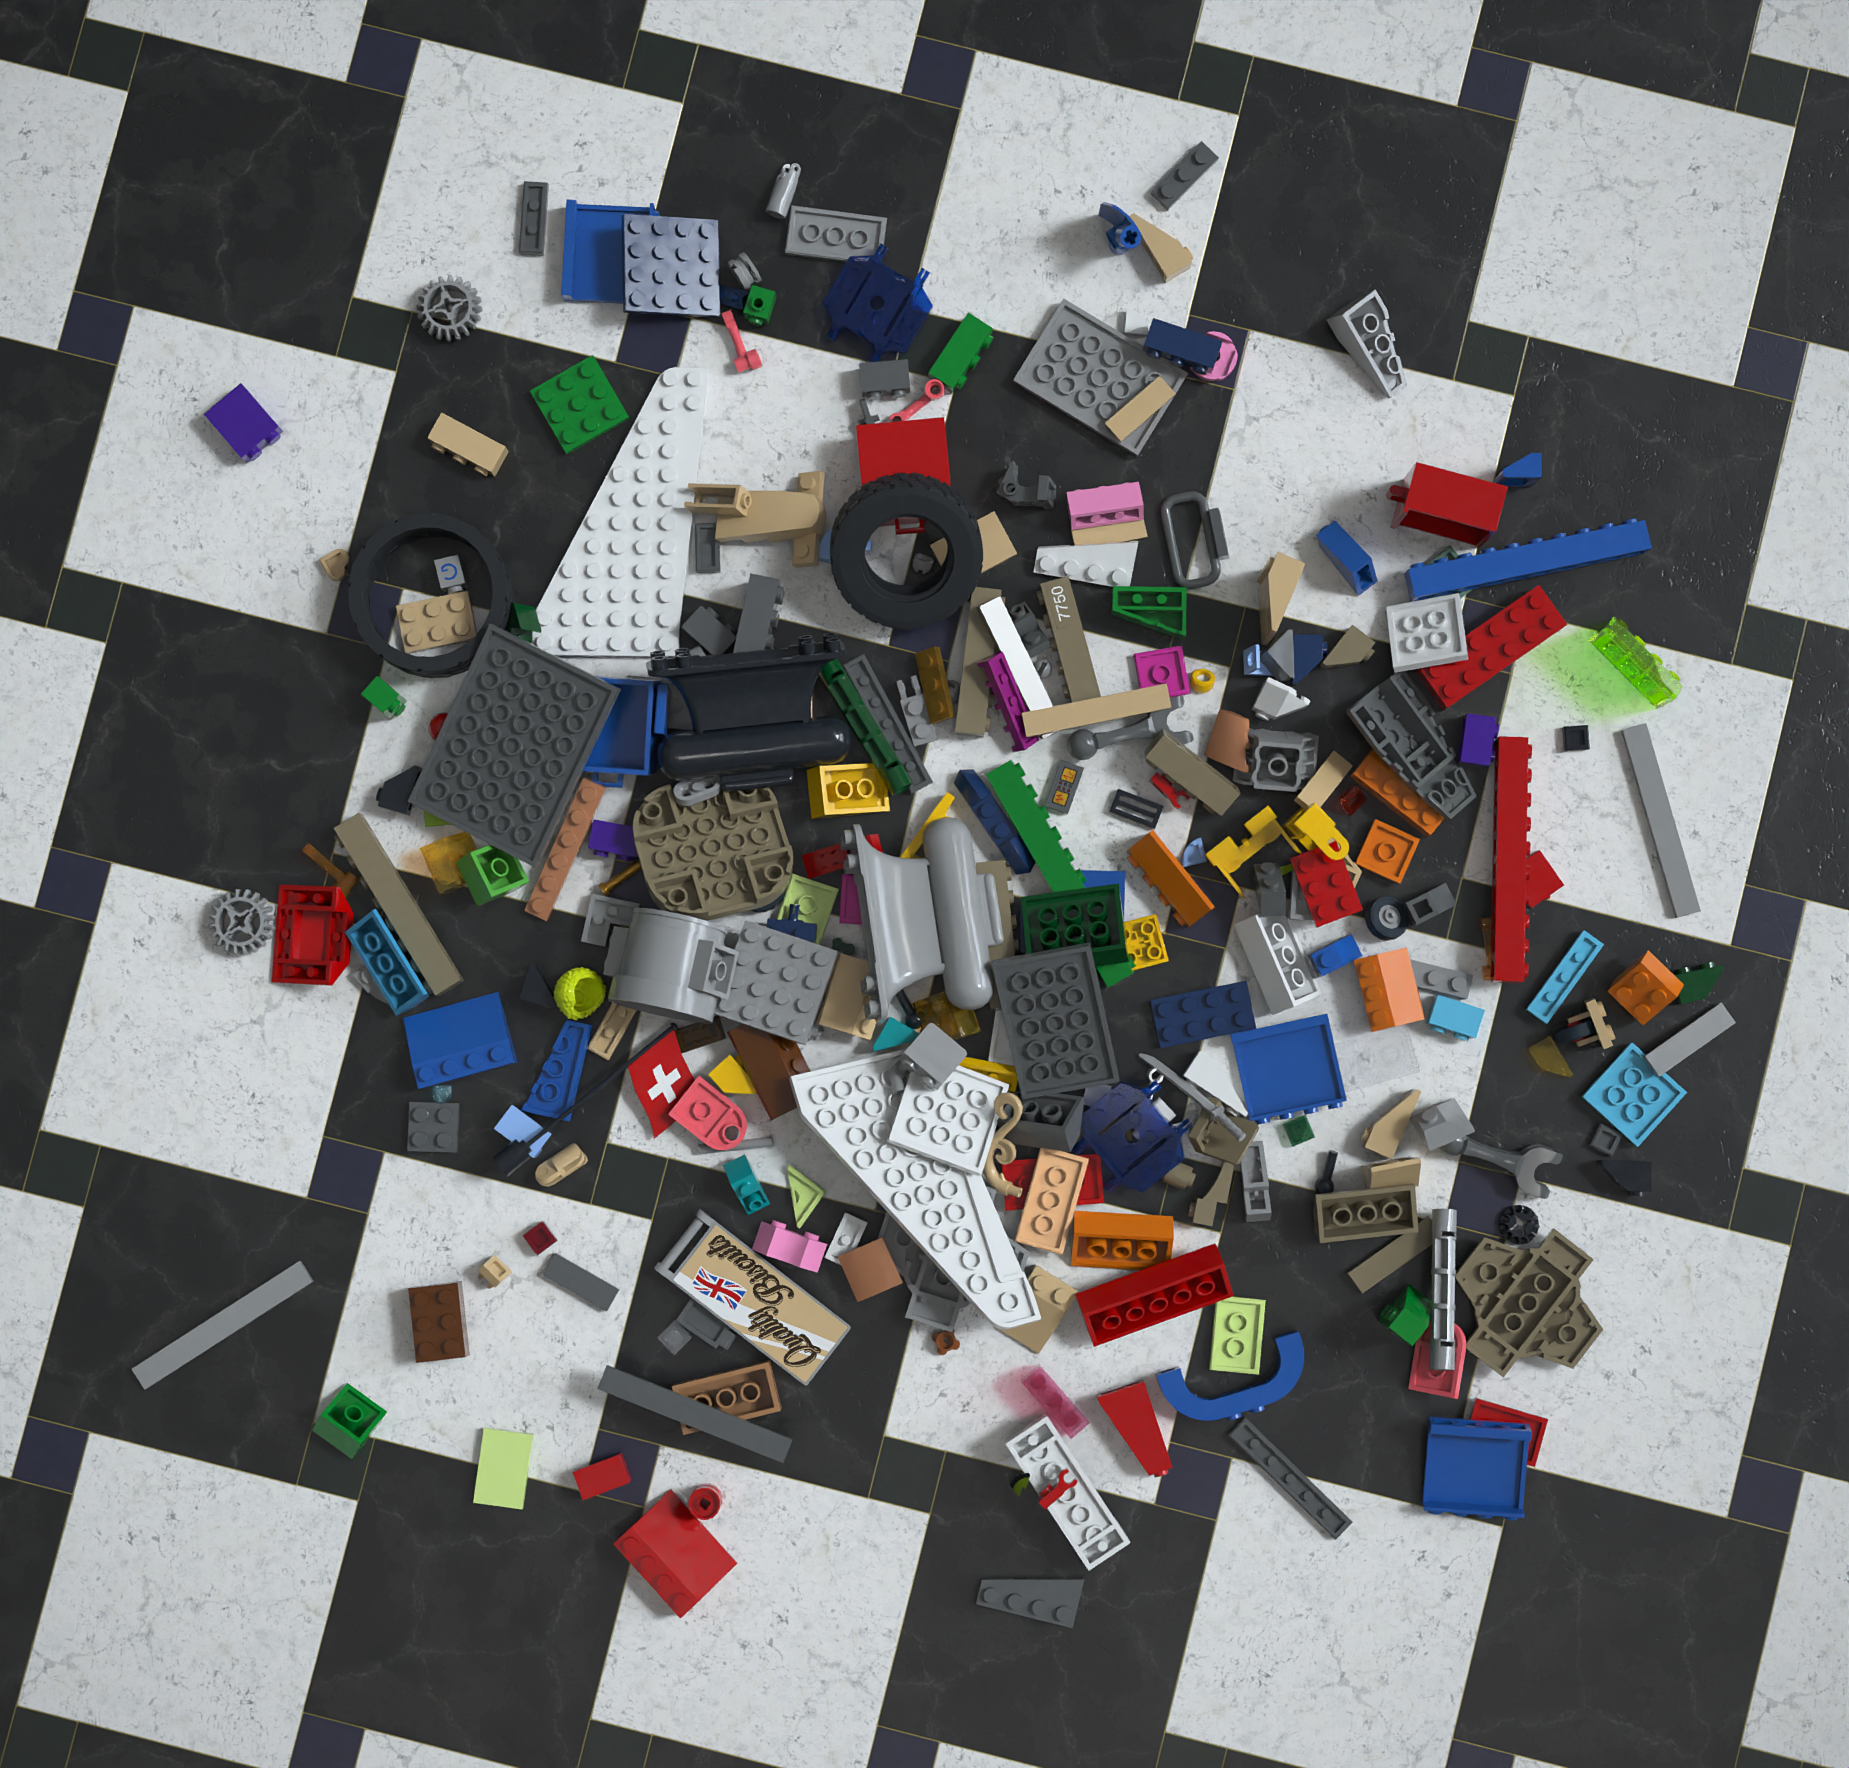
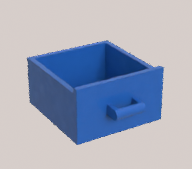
M596 676L621 690L583 771L593 772L592 781L605 787L623 788L624 774L651 775L657 773L656 753L658 736L654 733L657 687L661 684V680ZM599 772L618 773L617 783L599 781Z

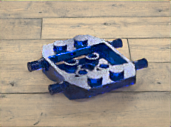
M881 243L874 255L850 256L823 301L825 308L833 319V325L826 337L835 341L840 330L843 328L858 335L874 345L875 349L867 360L868 362H878L885 352L907 353L933 309V305L923 289V284L930 272L927 270L925 272V269L921 268L915 280H910L895 272L881 261L889 249ZM870 271H871L872 273L870 274V276H869V278L867 279L865 285L863 286L862 290L860 291L859 295L857 296V298H856L855 302L853 303L852 307L850 308L848 314H846V312L848 311L850 305L852 304L853 300L855 299L856 295L858 294L860 288L862 287L863 283L865 282L867 276L869 275V273H870ZM907 294H910V298L905 304L903 310L901 311L900 315L895 321L887 337H885L884 333L887 330L889 324L891 323L892 319L894 318L895 314L897 313L899 307L901 306ZM875 297H881L884 300V305L879 310L871 308V300Z
M1154 1080L1145 1089L1144 1087L1141 1088L1121 1081L1082 1113L1081 1127L1083 1137L1082 1140L1073 1146L1072 1150L1075 1151L1077 1156L1088 1147H1092L1114 1173V1177L1103 1185L1109 1194L1122 1184L1143 1193L1185 1159L1182 1136L1194 1125L1186 1118L1177 1127L1173 1126L1160 1112L1151 1099V1096L1162 1088L1157 1080ZM1135 1103L1138 1104L1128 1113H1126L1123 1117H1121L1117 1122H1115L1112 1126H1110L1107 1130H1105L1102 1134H1099L1100 1131H1102L1106 1126H1108L1111 1122H1113L1116 1118H1118L1121 1114L1128 1110L1132 1105H1134ZM1130 1129H1135L1140 1134V1138L1135 1142H1131L1126 1138V1132ZM1163 1138L1167 1139V1141L1160 1145L1156 1150H1154L1151 1154H1149L1131 1170L1128 1169V1166H1130L1133 1162H1135L1138 1158H1140L1143 1154H1145Z

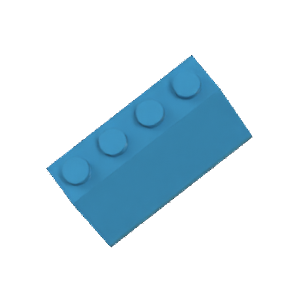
M376 909L372 910L345 932L396 1016L416 1007L429 997V994Z

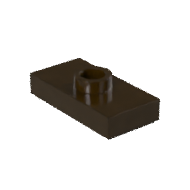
M714 1016L711 1024L694 1023L675 1031L681 1054L727 1039L719 1016Z

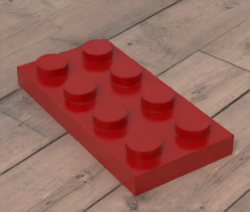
M1100 1154L1077 1155L1088 1158L1089 1161L1076 1205L1104 1203ZM1037 1158L1014 1160L1009 1164H1002V1173L1005 1180L1012 1182L1016 1187L1022 1188V1194L1019 1198L1012 1195H1004L1005 1211L1021 1210L1024 1208Z

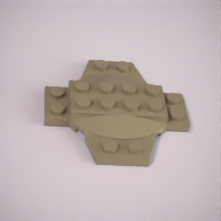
M1554 1228L1551 1229L1538 1248L1519 1250L1483 1237L1456 1271L1455 1280L1475 1308L1477 1327L1467 1339L1466 1349L1503 1378L1518 1358H1528L1535 1355L1574 1369L1603 1331V1328L1587 1304L1580 1297L1581 1285L1579 1278L1594 1259Z

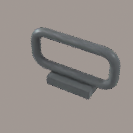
M1188 491L1174 494L1168 497L1161 506V519L1174 580L1180 587H1187V589L1209 586L1220 576V560L1230 558L1219 508L1209 509L1208 502L1201 493ZM1187 501H1195L1199 506L1211 564V573L1208 576L1188 580L1183 576L1170 515V509L1173 505Z

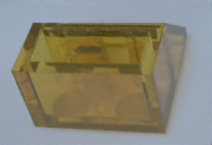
M945 991L913 1003L916 1015L920 1020H924L921 1026L922 1031L929 1023H933L954 1041L981 1032L974 1010H963L954 1006L948 1000Z

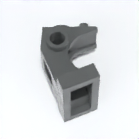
M1012 461L1010 466L1005 465L1004 471H1006V474L1000 477L996 486L997 494L1000 498L1014 506H1035L1055 510L1056 484L1049 476L1039 475V481L1035 485L1024 487L1018 484V465L1015 464V461Z

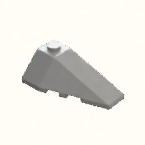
M1372 290L1342 307L1330 316L1327 322L1343 347L1385 396L1391 398L1403 389L1407 383L1400 357L1396 355L1394 349V333H1390L1388 326V310L1377 291Z

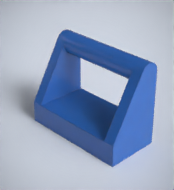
M1531 453L1504 468L1494 479V483L1508 487H1533L1542 478L1541 453Z

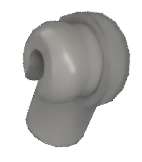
M898 1060L889 1071L894 1094L903 1093L905 1090L903 1078L910 1071L903 1065L901 1060Z

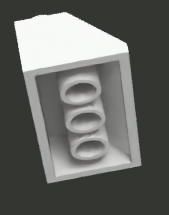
M1287 911L1286 915L1261 917L1259 913L1234 924L1272 1015L1322 994L1291 920L1288 918Z

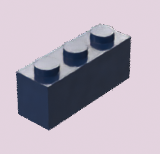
M1153 318L1142 351L1147 352L1146 355L1151 358L1160 359L1162 357L1170 360L1169 363L1178 367L1186 365L1192 367L1194 372L1206 375V373L1212 374L1223 341Z

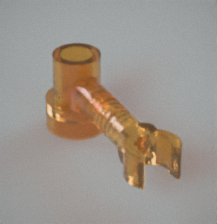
M308 843L302 851L336 879L330 887H340L345 898H347L351 893L350 890L359 879L350 871L344 874Z
M1491 917L1480 919L1487 962L1486 966H1482L1484 981L1490 980Z

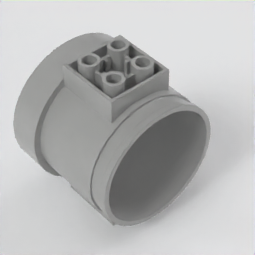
M634 908L632 913L633 919L629 928L614 926L610 937V946L604 962L603 972L604 975L612 977L608 1001L659 1016L711 1024L717 1000H728L739 954V951L726 947L724 944L728 929L721 925L687 915L649 908Z

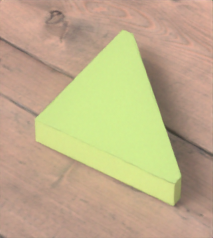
M789 1165L787 1170L796 1226L800 1229L826 1193V1190Z

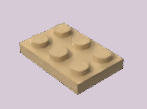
M468 591L396 606L405 653L407 654L468 642L477 634Z

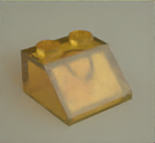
M467 832L458 833L420 848L440 894L445 895L467 885L456 862L468 853L477 850L471 834Z

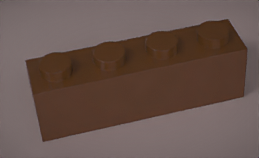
M743 1024L728 1031L727 1034L770 1120L772 1121L796 1109L797 1104L789 1078L794 1075L811 1072L797 1043Z

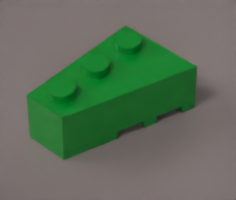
M1408 1284L1391 1306L1387 1304L1379 1314L1381 1319L1378 1322L1401 1341L1413 1346L1429 1325L1430 1316L1427 1314L1431 1312L1429 1307L1432 1301Z

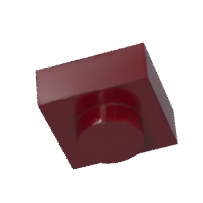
M544 1221L523 1235L537 1256L558 1241Z

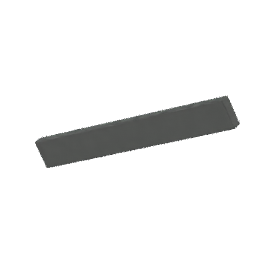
M609 1365L606 1366L597 1388L781 1463H784L793 1440L790 1437Z

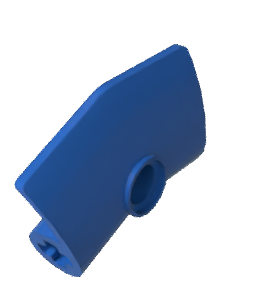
M1106 202L1100 204L1099 216L1114 226L1105 231L1112 253L1122 255L1129 248L1137 247L1141 242V232L1129 215L1114 204Z

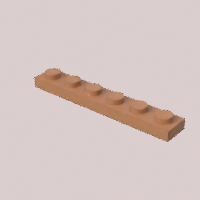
M586 777L582 779L524 911L545 921L549 919L607 787Z

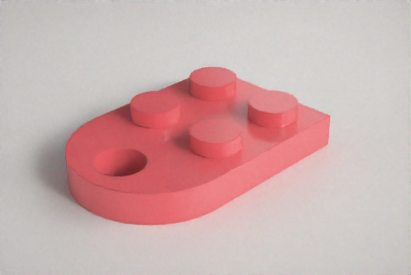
M700 1076L697 1077L668 1114L702 1142L716 1150L734 1148L743 1140L747 1131V1120L743 1111ZM735 1126L738 1128L739 1137L736 1140H728L726 1138L725 1130L727 1127Z
M1430 1321L1427 1329L1416 1341L1408 1389L1458 1399L1466 1352L1465 1335L1461 1328L1454 1323L1455 1370H1430Z

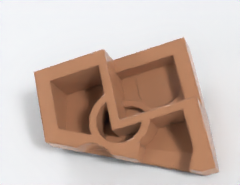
M1219 709L1204 756L1249 773L1250 765H1246V750L1250 749V741L1248 739L1249 719L1235 712Z

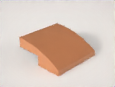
M883 1237L838 1256L857 1302L903 1283Z

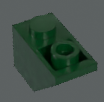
M1713 961L1700 964V969L1691 971L1690 967L1675 970V976L1684 984L1679 995L1674 999L1675 1004L1679 1005L1706 999L1723 972V965L1715 966Z

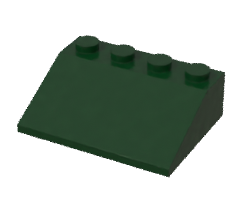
M1119 883L1021 897L1026 954L1090 942L1095 967L1129 962Z

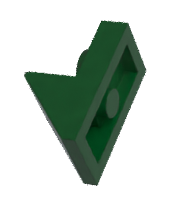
M511 602L506 631L531 643L532 633H541L535 607Z

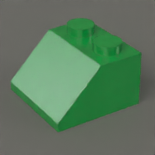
M347 1383L319 1416L312 1431L353 1459L384 1418L387 1411Z

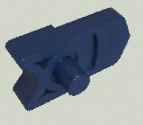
M722 285L719 288L720 304L744 311L745 301L750 292Z

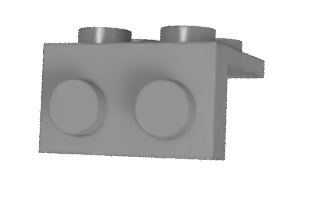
M929 1023L899 1059L903 1061L902 1063L907 1069L916 1072L926 1085L938 1090L963 1061L967 1052L939 1027Z

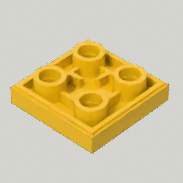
M1156 914L1124 922L1128 954H1130L1136 967L1132 968L1133 970L1169 961Z

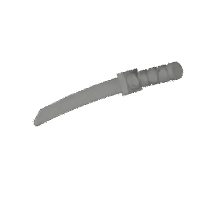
M1139 1054L1140 1060L1152 1068H1157V1072L1208 1112L1212 1122L1219 1121L1239 1142L1246 1137V1134L1226 1117L1222 1105L1217 1108L1198 1090L1153 1056Z

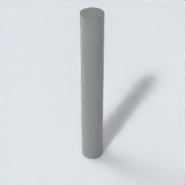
M772 1137L742 1140L737 1146L728 1150H716L706 1144H699L698 1149L699 1154L771 1147L773 1146Z

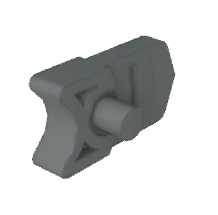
M861 399L860 405L864 419L858 420L859 425L874 424L880 421L878 414L870 415L866 400Z

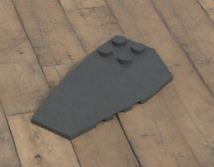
M1406 671L1392 674L1345 711L1387 767L1414 794L1447 821L1452 819L1477 797L1463 768H1458L1454 760L1456 754L1453 748H1448L1443 738L1445 732L1442 726H1437L1433 718L1435 712Z

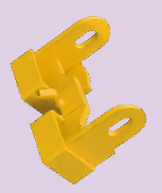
M1316 802L1311 803L1305 809L1300 807L1281 826L1290 835L1291 839H1298L1308 851L1316 849L1317 845L1327 857L1333 860H1340L1348 854L1349 844L1347 840L1334 827L1336 824ZM1329 839H1334L1340 845L1338 852H1335L1328 845Z
M1269 805L1244 824L1252 837L1249 840L1247 838L1242 840L1243 844L1240 847L1228 836L1205 854L1213 866H1218L1243 899H1245L1242 889L1229 873L1237 870L1244 861L1267 843L1274 841L1282 834L1292 848L1299 854H1302L1277 822V815Z

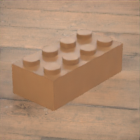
M770 1360L672 1385L674 1392L744 1420L778 1412L782 1409ZM681 1423L683 1435L701 1431Z

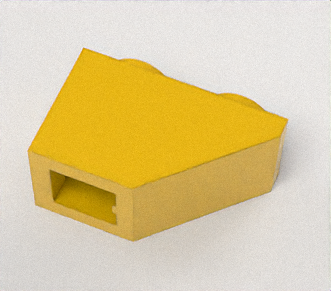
M729 1055L708 1074L724 1093L757 1094L738 1055L735 1058Z

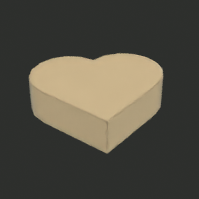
M336 549L320 558L319 562L332 580L341 581L347 574L346 566L350 562V556L345 550Z

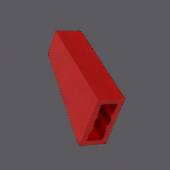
M1140 1380L1096 1395L1099 1404L1148 1475L1154 1474V1477H1160L1168 1474V1469L1173 1467L1144 1381Z

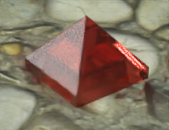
M1355 785L1342 793L1339 803L1347 814L1352 816L1367 798L1361 789Z

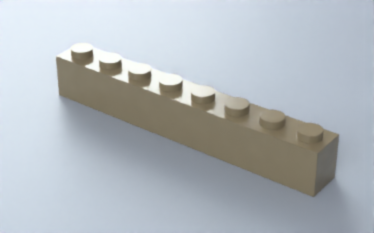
M358 813L334 828L337 833L334 836L335 840L341 848L345 847L350 854L347 856L349 863L354 869H359L362 874L359 877L361 883L366 890L371 889L375 897L372 900L379 911L384 910L387 915L385 919L386 924L392 932L396 930L400 939L397 941L404 952L408 951L413 959L410 963L417 973L421 972L426 979L423 981V984L429 994L434 993L435 996H440L463 982L462 976L364 815Z

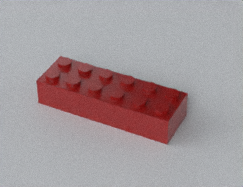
M1538 585L1465 636L1468 660L1419 668L1415 673L1441 710L1444 711L1567 626V623L1540 585Z
M1215 1243L1075 1294L1094 1347L1234 1296L1225 1264Z

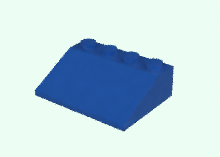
M499 992L403 1018L418 1089H425L518 1063Z

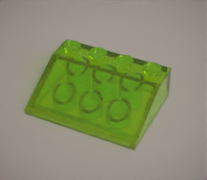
M1613 616L1588 639L1656 709L1674 701L1679 695L1683 686L1679 682L1680 678L1671 670L1668 671L1662 665L1663 661L1655 653L1651 654L1645 648L1646 644L1636 635L1633 636L1627 630V624L1620 618L1616 619Z

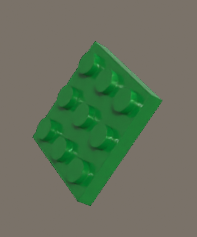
M593 355L530 390L567 455L630 419Z

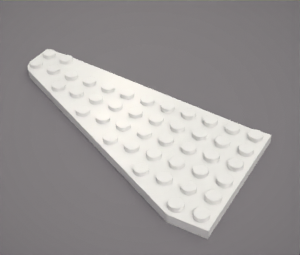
M673 367L665 370L656 380L536 609L541 633L533 632V645L555 656L650 657V652L665 651V657H675V650L679 649L680 621L693 513L684 507V503H694L695 493L688 489V483H697L707 401V368Z
M906 1049L794 1075L789 1078L800 1117L992 1326L1007 1330L1041 1320L1032 1289L1025 1273L1020 1268L982 1176L973 1175L887 1142L902 1093H893L889 1071L900 1060L899 1058ZM908 1074L903 1078L904 1086L906 1084Z

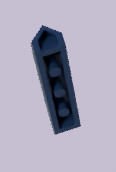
M974 769L959 770L954 781L955 787L1015 874L1030 873L1035 860L991 792Z

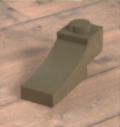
M1222 1161L1216 1178L1201 1198L1195 1197V1202H1190L1188 1216L1192 1217L1191 1222L1213 1226L1217 1202L1227 1204L1234 1165Z

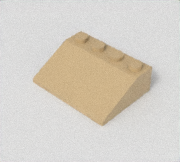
M1277 552L1274 558L1269 557L1257 579V582L1260 583L1258 598L1261 642L1265 646L1276 634L1306 564L1280 552Z

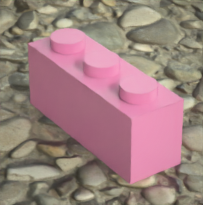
M1127 482L1113 486H1100L1098 488L1066 492L1071 530L1144 520V505L1139 482Z

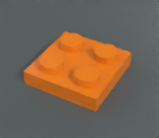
M1374 819L1355 863L1359 867L1400 884L1420 839Z

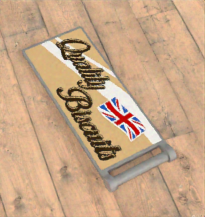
M699 1209L695 1214L697 1217L661 1263L658 1262L654 1269L798 1381L808 1385L851 1329V1326L717 1223L708 1214ZM704 1223L709 1225L710 1228L675 1273L669 1270L670 1266Z

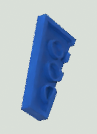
M566 1020L553 1046V1051L542 1067L543 1070L537 1082L534 1083L530 1091L531 1094L521 1111L558 1118L574 1105L592 1025ZM570 1113L563 1120L570 1121L572 1113Z

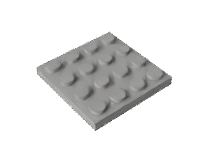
M745 920L735 947L739 954L728 1000H717L714 1015L806 1046L839 952Z

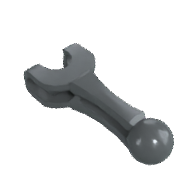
M1179 695L1170 697L1171 709L1148 713L1147 717L1120 729L1096 733L1087 729L1076 730L1068 739V751L1078 760H1088L1096 754L1098 749L1131 739H1154L1162 729L1183 745L1190 743L1194 740L1191 732H1173L1167 725L1168 715L1184 705V697Z
M1467 1136L1437 1148L1446 1156H1456L1462 1153L1493 1162L1513 1173L1516 1183L1524 1193L1543 1199L1549 1197L1550 1190L1545 1184L1535 1180V1169L1542 1163L1557 1165L1563 1158V1155L1558 1150L1539 1143L1528 1145L1521 1151H1508L1479 1143Z

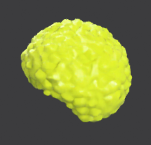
M583 967L574 968L564 973L558 979L555 985L554 999L557 1007L560 1008V1011L568 1019H583L601 1006L606 996V985L603 984V980L595 971H591L588 968L584 969Z

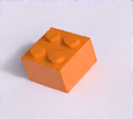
M1648 950L1613 981L1608 992L1642 1025H1645L1677 998L1684 984Z

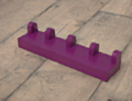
M1003 651L976 663L978 668H984L989 680L985 682L986 688H992L998 702L994 704L995 710L1001 709L1007 725L1003 727L1004 732H1010L1015 743L1011 747L1012 751L1026 750L1038 742L1039 738L1038 735L1026 737L1022 713L1028 711Z

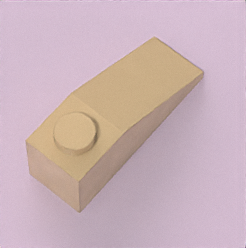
M1135 213L1129 216L1140 230L1141 244L1165 283L1191 268L1193 257L1186 246L1183 248L1178 240Z
M1413 1089L1373 1122L1370 1128L1366 1127L1360 1139L1363 1141L1362 1147L1385 1158L1392 1159L1422 1091Z

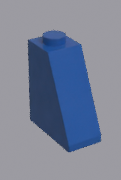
M1336 521L1324 526L1316 535L1319 547L1358 596L1378 582L1372 558Z

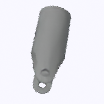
M799 164L783 165L765 209L767 214L779 219L786 218L801 171Z

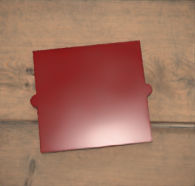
M1540 850L1526 859V865L1530 866V878L1526 880V890L1530 892L1528 904L1530 908L1544 899H1550L1551 894L1564 886Z

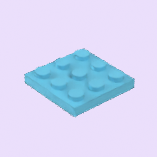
M1630 1042L1581 1097L1635 1147H1638L1687 1092L1666 1073L1656 1077L1643 1059V1056L1646 1054Z

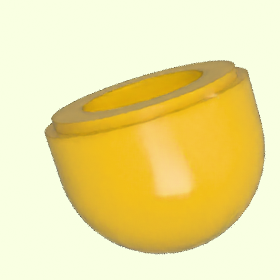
M1207 669L1194 670L1190 678L1192 689L1200 694L1211 691L1215 683V675ZM1205 675L1208 681H1200L1197 677Z

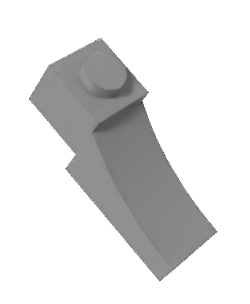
M1252 1141L1240 1162L1246 1222L1271 1220L1272 1212L1263 1141Z

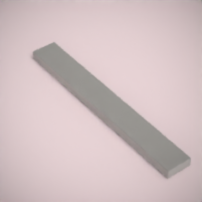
M1647 724L1621 730L1675 918L1700 912V906Z
M298 1261L132 1368V1371L144 1390L151 1387L314 1282L303 1263Z

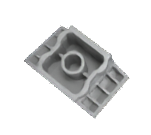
M1249 728L1248 739L1250 741V749L1246 750V765H1250V772L1246 773L1234 768L1233 781L1243 785H1253L1256 789L1297 792V789L1303 790L1316 773L1319 736L1309 732L1300 734L1294 731L1282 732L1263 728L1257 730Z

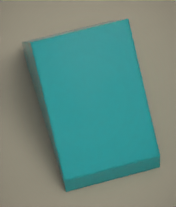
M890 1017L873 1045V1050L876 1052L913 1042L920 1033Z

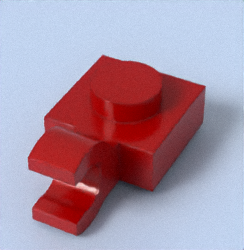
M1156 772L1149 782L1164 797L1171 801L1174 808L1179 810L1181 806L1177 803V797L1183 796L1188 801L1190 796L1183 790H1174L1171 786L1173 783L1164 776L1165 774L1160 775Z
M1067 1468L1060 1471L1058 1483L1053 1486L1048 1484L1039 1492L1038 1502L1044 1509H1047L1061 1497L1067 1489L1077 1484L1076 1478L1071 1482L1064 1481V1475L1069 1472Z

